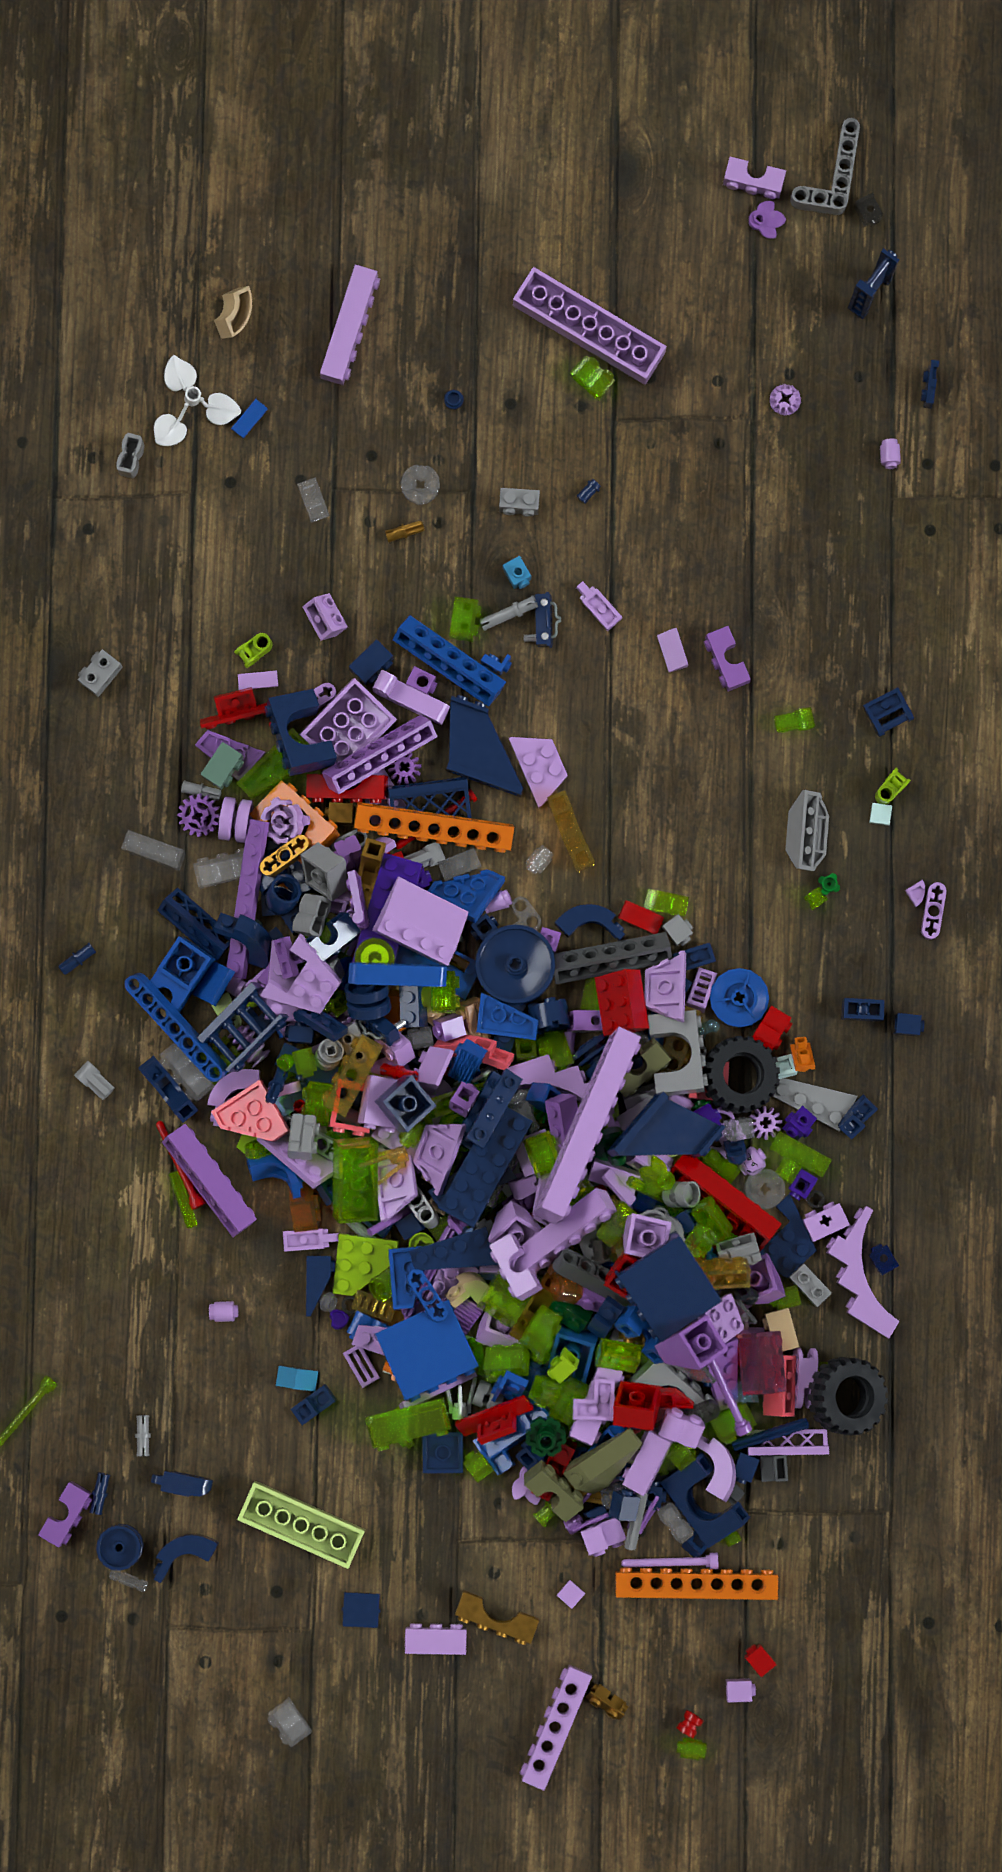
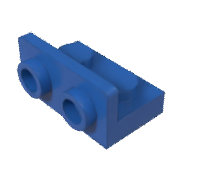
M507 1370L504 1376L499 1375L491 1390V1393L494 1394L491 1401L495 1402L500 1393L508 1400L521 1396L529 1381Z

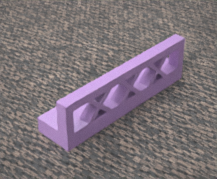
M805 1429L792 1433L787 1438L782 1436L785 1440L780 1446H774L770 1441H766L760 1446L747 1447V1455L829 1454L827 1429ZM751 1430L747 1433V1436L764 1430ZM823 1433V1445H814L809 1439L814 1434ZM794 1434H800L805 1439L799 1446H794L789 1441ZM786 1442H788L791 1446H783V1445H784Z

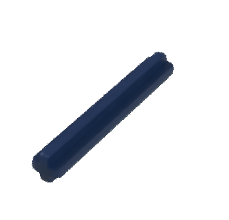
M802 1418L732 1440L731 1444L733 1450L737 1451L808 1429L809 1423L806 1418Z

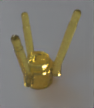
M399 1146L394 1149L374 1153L372 1156L378 1158L360 1163L358 1167L361 1168L386 1159H390L393 1165H398L377 1182V1185H380L398 1170L406 1167L405 1162L409 1161V1156L405 1147Z

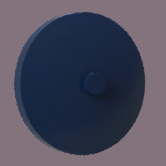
M508 925L496 929L481 943L476 956V973L481 986L491 997L507 1004H524L535 1000L548 989L555 973V957L550 943L541 933L524 925Z

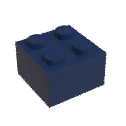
M403 1075L375 1100V1103L399 1132L410 1131L436 1107L435 1103L412 1075Z

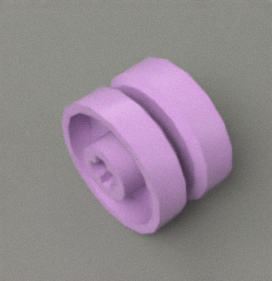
M232 797L224 798L219 816V840L229 841L235 829L234 836L236 842L245 843L248 819H252L249 815L253 810L252 800L242 799L237 811L236 799Z

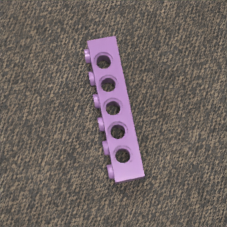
M570 1664L568 1669H563L560 1680L563 1681L560 1688L556 1687L552 1695V1699L555 1700L552 1707L548 1706L544 1717L547 1719L544 1726L540 1725L537 1730L536 1736L539 1737L536 1745L532 1744L529 1749L528 1755L531 1756L528 1764L524 1763L520 1774L523 1775V1782L545 1790L590 1683L592 1674ZM570 1683L577 1687L576 1691L572 1694L565 1691L566 1685ZM562 1702L567 1703L569 1706L568 1710L564 1713L559 1712L557 1709L558 1704ZM554 1721L559 1722L561 1728L555 1732L549 1728V1725ZM548 1740L552 1742L553 1747L550 1750H544L541 1744ZM540 1759L544 1761L545 1766L542 1769H536L533 1763Z

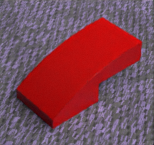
M625 900L618 919L651 934H657L664 917Z

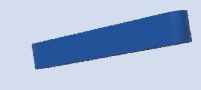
M136 973L125 980L124 985L130 995L208 1080L216 1082L227 1075L228 1072L225 1069L228 1066L208 1043L200 1042L197 1038L199 1036L198 1032L144 974ZM134 979L138 980L139 988L134 985ZM147 993L152 996V1002L148 1001ZM160 1008L166 1011V1017L161 1015ZM174 1023L179 1025V1031L174 1029ZM187 1037L192 1039L193 1046L187 1043ZM200 1052L206 1055V1061L201 1059ZM214 1067L219 1069L220 1075L214 1073Z

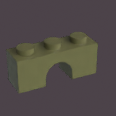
M654 1037L639 1049L641 1056L644 1058L642 1066L637 1069H631L629 1073L626 1072L623 1078L626 1081L620 1092L625 1098L628 1095H633L641 1084L649 1082L657 1071L665 1069L671 1061L668 1052Z
M541 1460L524 1473V1486L537 1497L545 1492L557 1494L551 1499L552 1511L565 1523L583 1509V1496L581 1492L576 1489L574 1490L564 1477H560L550 1464H546Z

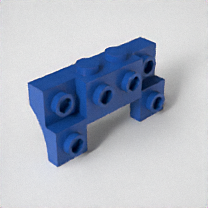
M536 1397L530 1401L533 1405L532 1411L516 1416V1432L483 1445L477 1441V1438L473 1440L478 1451L486 1458L497 1475L503 1474L516 1465L508 1450L526 1439L525 1432L530 1428L532 1420H536L539 1416L544 1419L552 1416L556 1419L554 1414L550 1413L541 1397Z

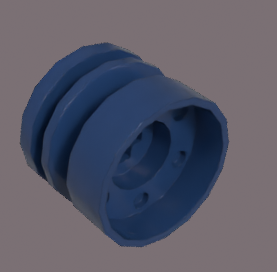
M603 1034L591 1038L579 1047L578 1051L572 1056L575 1061L583 1056L584 1060L578 1064L579 1067L589 1064L590 1068L585 1072L589 1081L604 1050L605 1045L602 1042L608 1037L603 1036Z

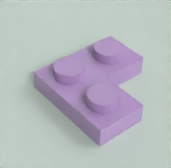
M594 1379L593 1399H573L572 1420L613 1421L615 1380Z

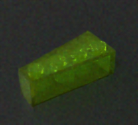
M293 728L288 732L296 742L309 745ZM276 744L236 783L251 800L276 786L281 780L284 781L291 777L287 769L284 770L283 756L281 752H278Z

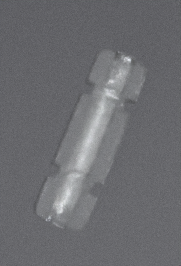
M111 1570L109 1575L110 1579L118 1580L119 1583L133 1589L137 1588L141 1592H145L148 1586L147 1581L138 1580L137 1577L125 1572L121 1573V1571Z

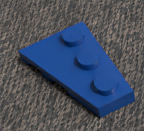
M481 993L477 1033L531 1040L537 1039L538 1019L487 994Z
M422 1246L388 1249L393 1310L414 1309L417 1297L407 1283L408 1274L414 1270L409 1251ZM413 1274V1279L411 1280V1282H417V1284L420 1286L419 1280L421 1276H416L415 1274Z

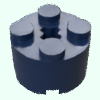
M555 997L544 999V1003H531L527 1005L528 1014L539 1020L537 1035L544 1034V1031H551V1033L559 1032L569 1028V1025L571 1026L566 999L556 1000Z

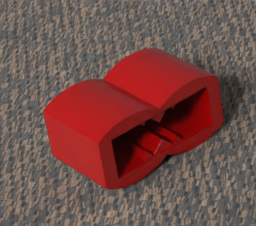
M771 1005L752 1037L755 1041H762L765 1048L769 1047L771 1050H777L782 1042L779 1039L782 1033L785 1032L787 1034L793 1024L790 1022L792 1017Z

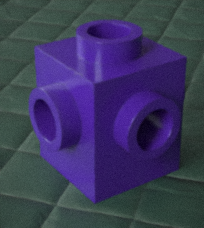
M802 1105L795 1113L792 1111L784 1119L787 1123L782 1129L789 1137L798 1141L802 1136L806 1138L813 1131L811 1126L817 1118Z

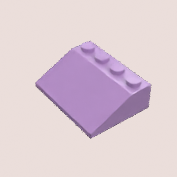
M353 678L298 736L308 745L331 740L337 756L336 764L379 739L397 719Z
M397 877L372 931L440 965L448 966L457 948L469 912Z

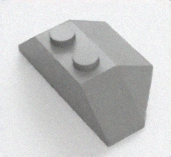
M802 790L788 812L785 850L796 869L815 871L816 867L826 856L829 814L822 801L821 793Z

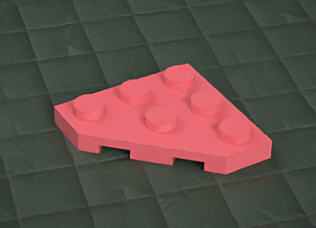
M258 1080L211 1111L220 1129L272 1142L277 1141L290 1132L276 1104L265 1101L268 1090L262 1080Z

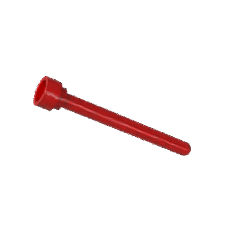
M158 1121L156 1127L164 1140L169 1133L164 1123ZM171 1156L190 1196L189 1206L191 1210L205 1205L204 1198L197 1194L192 1182Z

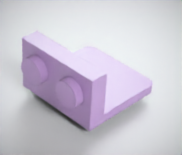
M725 1294L721 1297L722 1302L697 1318L708 1315L724 1343L744 1329L731 1294Z

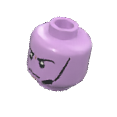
M749 1147L746 1149L747 1159L737 1166L745 1176L747 1174L754 1176L766 1167L764 1159L767 1156L761 1148L757 1150L754 1147Z

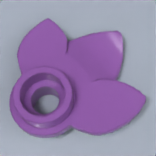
M765 201L760 203L757 210L749 215L748 221L751 228L759 230L762 236L771 239L777 237L775 228L782 226L786 218L779 211H774L773 201Z

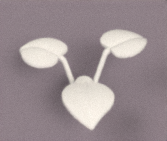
M175 355L170 358L166 365L164 380L170 390L177 392L183 389L185 391V405L177 420L170 414L161 415L154 424L155 442L161 446H173L185 438L187 427L180 423L188 406H196L201 402L204 407L208 408L206 411L208 420L216 425H225L241 414L238 404L222 393L211 394L207 404L204 398L201 397L200 390L193 386L197 378L195 369L192 365Z

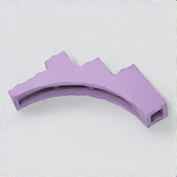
M549 1054L508 1068V1070L523 1079L517 1090L530 1088L532 1082L548 1083L563 1094L576 1095V1100L581 1102L589 1082L584 1084L586 1076L583 1070H579L578 1065L555 1073L557 1066L555 1060L550 1059ZM611 1108L608 1113L610 1119L607 1125L604 1126L605 1129L615 1126L620 1127L619 1122L614 1121L612 1116L615 1113L614 1108Z
M864 1206L863 1209L859 1208L854 1215L856 1219L852 1226L849 1225L844 1231L843 1235L846 1236L844 1239L836 1236V1238L832 1237L826 1245V1248H828L826 1253L846 1265L845 1268L841 1267L836 1275L838 1278L836 1283L856 1295L855 1298L851 1297L848 1301L846 1313L884 1337L890 1338L899 1321L889 1314L876 1300L863 1271L861 1256L862 1239L866 1224L873 1212L871 1208Z

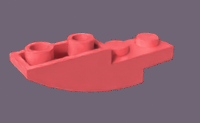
M464 1035L446 1042L437 1040L433 1046L455 1051L459 1043L463 1044L466 1039H469L488 1050L482 1063L502 1070L508 1069L514 1059L513 1053L496 1048L497 1041L474 1035Z

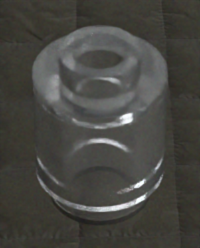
M541 845L525 861L527 864L526 868L534 875L536 873L541 874L552 861L551 858L554 854Z

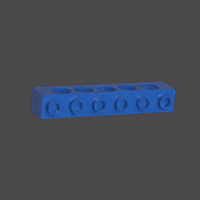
M411 615L400 625L393 638L394 642L488 707L498 697L506 681Z

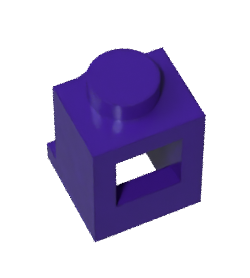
M799 1169L788 1187V1190L791 1191L789 1195L799 1201L801 1198L805 1200L818 1178L803 1169ZM799 1182L804 1183L805 1187L803 1190L798 1189L797 1185Z

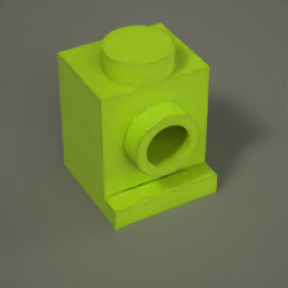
M564 1347L560 1357L557 1355L551 1360V1367L547 1370V1374L551 1379L556 1380L560 1384L577 1369L579 1359Z

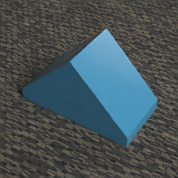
M279 1366L276 1386L316 1391L318 1371Z

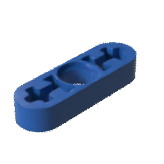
M419 1269L410 1271L407 1276V1283L431 1320L437 1323L444 1321L448 1315V1310L425 1274ZM413 1274H415L416 1276H421L419 1281L422 1284V1286L424 1285V1283L427 1284V1286L421 1288L419 1292H417L416 1290L419 1288L417 1282H411V1280L413 1279ZM425 1290H429L433 1294V1299L429 1302L424 1301L421 1297L422 1292ZM435 1300L439 1302L435 1304L437 1309H442L444 1311L442 1313V1318H440L439 1316L435 1317L433 1315L435 1313L433 1307H431L430 1309L427 1307L428 1305L433 1304Z

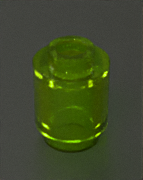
M419 1121L410 1131L401 1132L398 1135L400 1144L406 1148H415L422 1137L425 1123Z
M683 1737L682 1741L677 1743L676 1753H680V1758L699 1761L700 1759H705L707 1743L699 1739Z

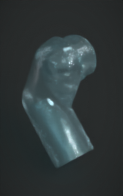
M708 1020L702 1023V1027L698 1028L699 1035H703V1043L706 1034L719 1030L720 1025L715 1020Z

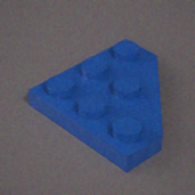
M487 869L480 871V874L469 876V874L453 877V880L435 881L427 891L468 911L466 919L476 923L504 884L505 877Z

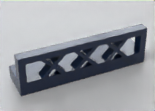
M178 887L163 900L158 908V912L197 946L214 957L216 962L222 957L226 949L230 947V937L214 932L217 921ZM178 896L183 901V904L177 903L173 898ZM189 910H194L198 917L192 916ZM204 923H209L212 929H207ZM218 936H224L228 942L224 944Z

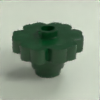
M541 1416L537 1417L536 1420L534 1419L530 1422V1428L525 1432L526 1444L531 1446L532 1453L540 1457H544L546 1453L551 1457L556 1455V1453L561 1452V1445L566 1443V1429L561 1427L560 1420L552 1416H548L546 1419Z

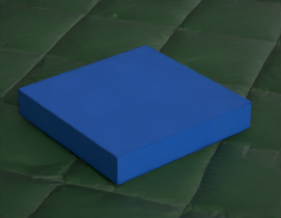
M214 961L192 995L216 1007L235 971Z

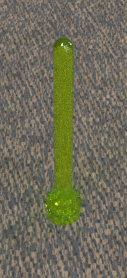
M45 1375L40 1381V1389L0 1435V1447L46 1393L49 1394L50 1391L53 1392L58 1386L49 1376Z

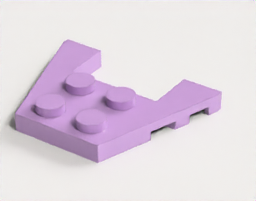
M300 934L290 951L307 961L289 990L270 979L260 996L321 1013L342 980L326 961H322L316 954L317 951L314 947H310L305 941L306 938Z

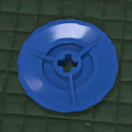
M738 968L728 970L717 978L712 985L710 1002L712 1010L718 1019L730 1026L745 1027L754 1024L764 1015L768 1007L769 994L767 986L760 976L751 970ZM736 993L744 995L742 1003L734 1000Z

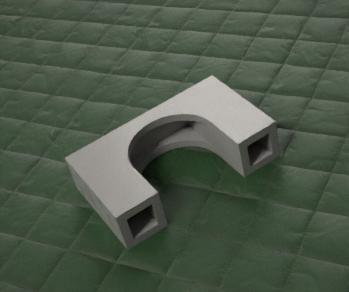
M696 1010L685 1011L684 1022H679L661 1014L648 1015L651 1038L680 1037L692 1049L691 1059L683 1069L654 1074L656 1093L664 1091L668 1096L705 1092L704 1086H708L707 1074H703L702 1067L706 1066L705 1054L701 1055L700 1047H704L703 1035L698 1033V1028L702 1027L701 1016H697Z
M649 1359L626 1381L656 1386L670 1385L679 1388L694 1402V1409H681L683 1414L688 1416L692 1414L702 1418L703 1422L716 1412L714 1398L708 1393L705 1395L701 1391V1387L695 1381L691 1382L686 1378V1373L679 1367L676 1369L673 1365L665 1364L664 1362L654 1364Z

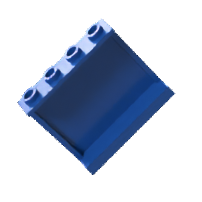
M449 1300L443 1302L448 1310V1315L442 1322L432 1321L427 1312L423 1311L374 1334L404 1397V1401L409 1399L411 1403L421 1398L420 1393L427 1391L430 1394L438 1390V1385L444 1382L446 1385L458 1381L456 1377L464 1374L466 1377L475 1373L474 1368L479 1366ZM433 1306L435 1310L433 1315L442 1318L444 1311L442 1309L438 1310L436 1306Z

